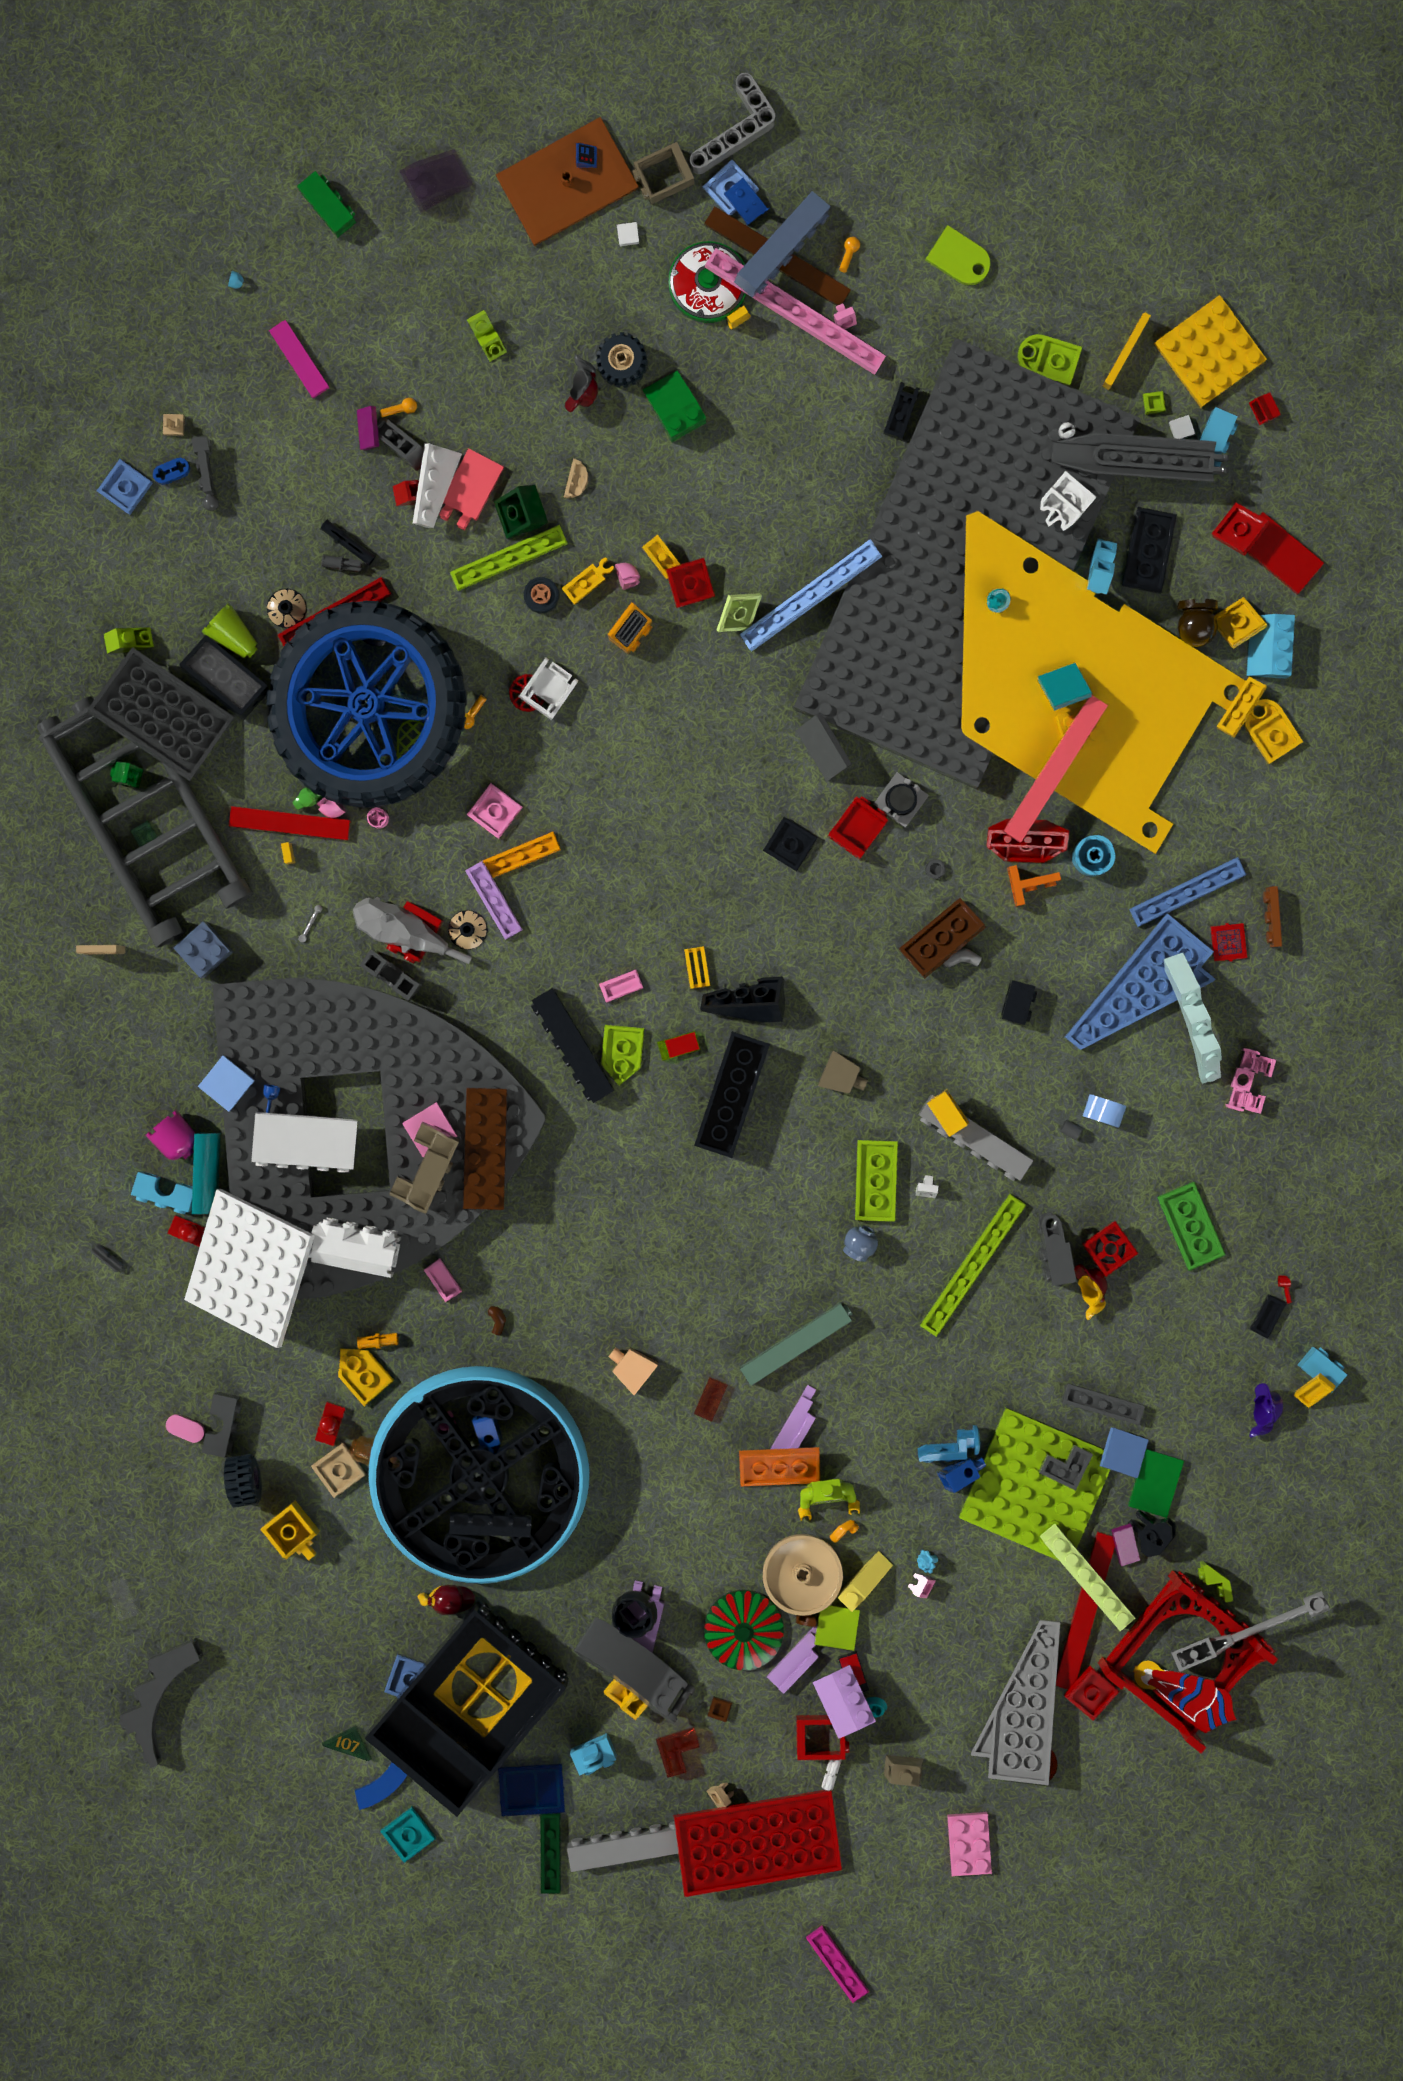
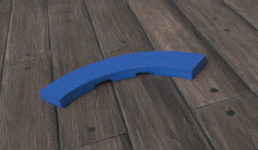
M391 1763L379 1778L370 1784L355 1789L359 1810L377 1804L388 1797L401 1785L407 1774L394 1763Z

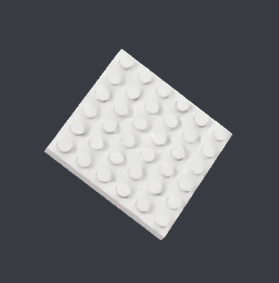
M217 1189L184 1300L276 1348L282 1347L315 1235L223 1189Z

